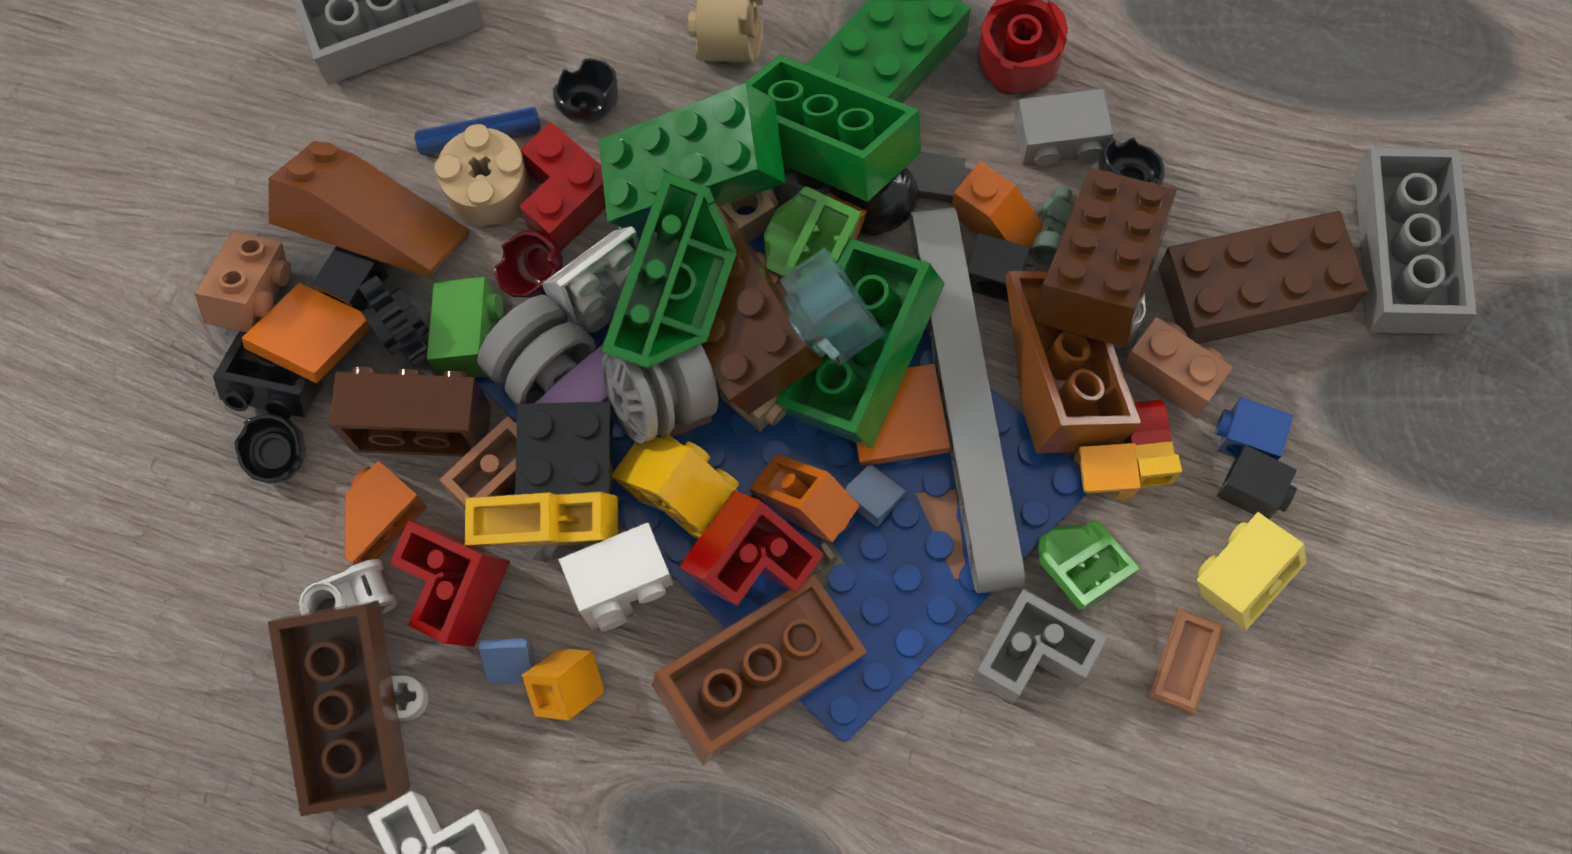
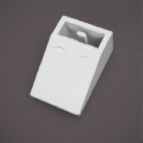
M631 226L612 231L542 283L546 295L550 296L566 311L568 322L578 323L587 333H595L601 330L610 321L611 315L615 312L639 244L634 228Z

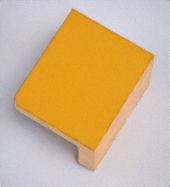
M1135 443L1079 447L1073 457L1075 465H1078L1081 469L1083 491L1087 494L1113 492L1114 500L1132 499L1141 488Z
M559 648L522 674L535 717L569 721L604 694V686L594 653L590 650Z

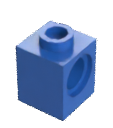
M1240 397L1231 410L1224 409L1221 413L1215 430V434L1222 437L1217 452L1235 458L1243 447L1247 445L1279 460L1282 456L1294 415Z

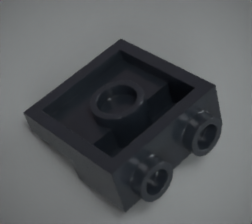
M239 331L213 375L219 399L227 407L235 411H246L251 406L265 409L268 414H276L290 419L291 415L305 418L322 386L321 380L318 383H314L245 349L242 337L246 332Z

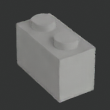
M1104 88L1018 99L1014 124L1022 165L1050 166L1059 160L1078 158L1081 161L1094 160L1101 156L1107 142L1113 137Z

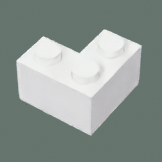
M648 522L559 559L577 608L591 630L599 627L601 631H608L621 626L627 621L626 616L634 613L631 602L639 600V603L643 604L654 601L666 593V587L673 585Z
M413 791L367 816L385 854H509L489 814L477 809L441 830L425 796Z

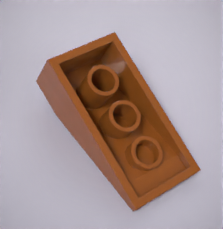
M313 141L269 177V224L428 278L469 236L468 228L354 153L336 148L328 142Z
M1009 271L1005 278L1023 413L1036 453L1077 452L1079 447L1122 444L1141 424L1113 344L1036 323L1042 287L1048 271Z
M814 574L806 579L797 593L792 590L786 591L655 672L652 687L696 756L704 765L865 656L867 651Z

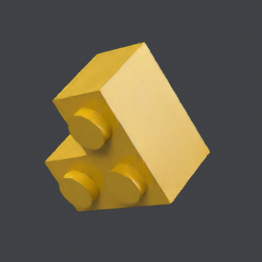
M664 435L660 438L655 437L644 444L635 442L612 473V478L640 503L664 511L696 539L700 538L734 490L738 491L736 489L739 486V482L730 474L719 468L715 470L707 463L710 456L702 448L689 441L682 445L669 435Z

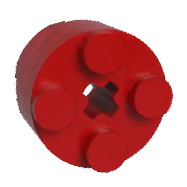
M996 0L990 7V11L985 16L982 24L977 59L982 73L994 85L996 91L1006 95L1032 92L1044 87L1055 79L1068 34L1067 21L1061 9L1050 0H1048V3L1042 0Z

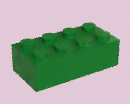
M867 0L806 65L904 103L967 35L971 7L961 0Z
M778 55L745 82L775 99L783 165L868 202L921 154L918 109L782 55Z
M747 83L599 139L607 222L623 228L632 226L638 234L643 232L664 172L710 188L715 200L714 203H717L719 206L786 183L775 99Z
M849 238L807 331L808 336L825 362L782 391L775 404L794 420L873 448L945 284L932 265Z

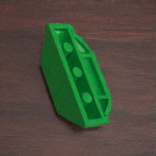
M667 172L663 173L601 353L647 369L706 343L737 254L724 221L714 203L715 200L710 188Z

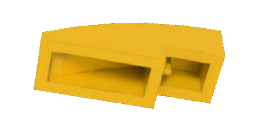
M603 492L562 495L536 493L466 498L465 501L466 546L591 545L618 535V496Z

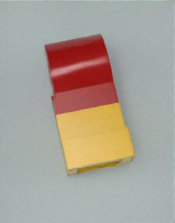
M1161 399L1134 402L1141 424L1124 441V444L1135 443L1140 487L1173 485L1182 473L1179 455L1174 452L1166 406Z

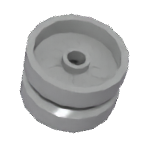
M539 295L529 298L514 307L495 325L479 349L477 363L496 384L505 385V392L516 405L536 403L562 377L593 353L596 345L594 339L578 323L568 322L566 311L550 296Z

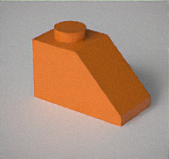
M979 161L954 191L951 207H955L959 222L977 234L981 233L1030 247L1029 251L1031 250L1034 236L1041 232L1043 224L1015 184Z
M777 453L749 488L756 496L803 530L830 542H833L839 533L848 526L851 517L860 507L829 472Z
M379 460L372 467H366L355 476L351 483V488L345 494V558L353 565L367 560L378 559L403 533L407 521H414L427 508L419 496Z

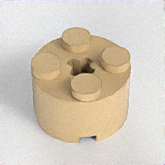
M696 0V11H690L688 15V33L690 37H697V60L746 63L754 62V59H758L762 46L764 19H759L758 5H763V0Z
M482 124L471 125L465 132L452 138L445 145L435 162L434 168L438 182L452 211L461 221L472 227L485 228L484 225L498 224L500 227L511 223L522 214L519 206L531 195L530 176L517 144L508 135L498 130L487 128Z

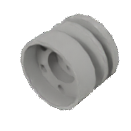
M701 345L647 369L606 354L602 358V374L609 401L613 406V411L627 435L636 443L644 444L653 440L656 435L664 436L669 434L674 428V422L679 426L687 427L712 417L717 411L719 399L717 384L711 364Z

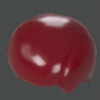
M520 231L508 242L502 244V260L498 265L494 266L493 270L501 290L512 297L532 298L546 294L542 283L562 269L563 256L556 241L542 231Z

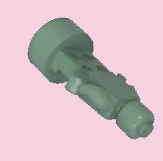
M1067 186L1057 187L1054 197H1047L1044 206L1037 212L1038 216L1043 215L1044 221L1041 232L1034 236L1030 254L1035 261L1044 265H1051L1073 211L1072 204H1070L1072 191Z

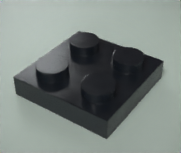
M611 402L517 404L515 495L536 493L562 495L603 492L612 495L613 406Z

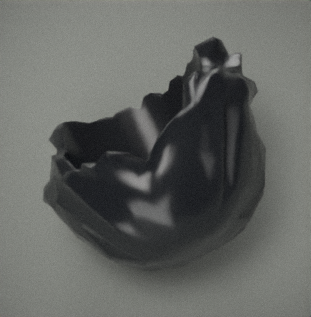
M905 167L868 202L842 190H839L838 197L867 210L860 232L876 236L900 227L910 218V212H913L917 207L916 202L919 199V188L912 173Z

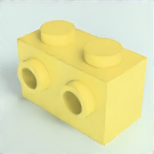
M1257 512L1248 523L1242 522L1233 530L1228 540V546L1218 557L1215 555L1209 557L1201 566L1198 572V579L1196 580L1201 597L1244 630H1247L1307 563L1304 543Z

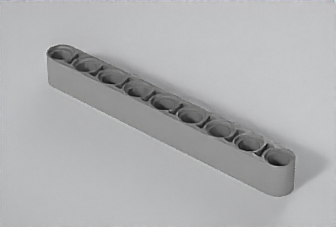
M955 207L910 212V230L915 259L930 263L945 283L927 323L950 442V457L973 585L976 594L1024 587L1025 574L957 211Z

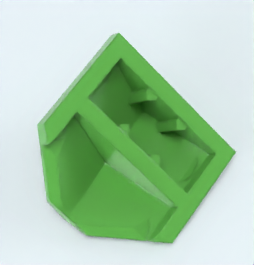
M807 186L804 187L796 196L775 210L764 233L766 269L823 295L849 238L853 239L862 212Z
M1091 521L1086 525L1055 527L1038 538V562L1080 611L1096 605L1140 569L1100 521Z

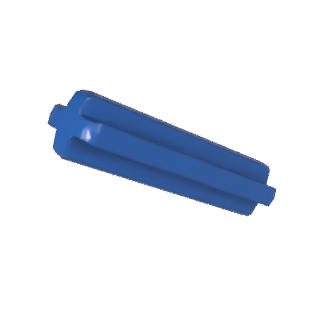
M529 107L418 130L415 132V143L419 153L427 155L441 152L452 138L465 132L469 126L474 124H482L487 128L498 130L509 137L538 132L541 124L536 108Z

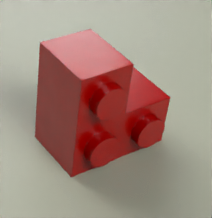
M550 122L520 149L529 175L540 183L541 186L519 208L527 228L530 231H542L556 241L562 251L606 209L601 164Z
M734 490L682 561L679 568L710 593L738 606L760 573L770 581L797 593L824 554L761 500Z
M408 520L390 561V564L426 581L408 626L444 644L474 647L510 561L480 546H466L465 539L439 527Z

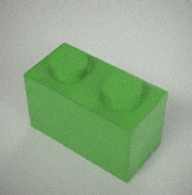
M485 277L434 282L427 361L439 376H443V373L446 371H460L474 378L488 376L477 363L478 353L486 336L495 327L498 320L503 318L504 308L500 294L494 292Z

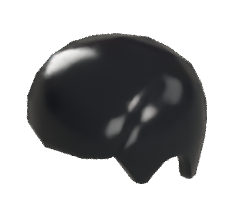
M585 58L580 68L574 72L564 69L558 84L553 88L555 108L575 123H589L603 119L613 110L618 99L615 69L607 62L593 58Z
M1114 138L1110 139L1104 147L1098 163L1099 170L1159 185L1163 183L1165 177L1163 159L1152 148L1137 143L1135 138H1130L1122 144H1116Z
M267 413L249 418L244 422L242 431L234 441L237 459L243 471L251 479L268 484L291 478L300 469L306 455L303 432L292 420L276 414Z

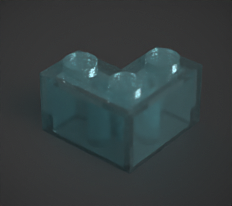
M826 248L820 250L779 280L788 294L782 300L792 315L788 318L791 326L803 342L808 341L819 357L827 354L840 366L885 334L840 264Z

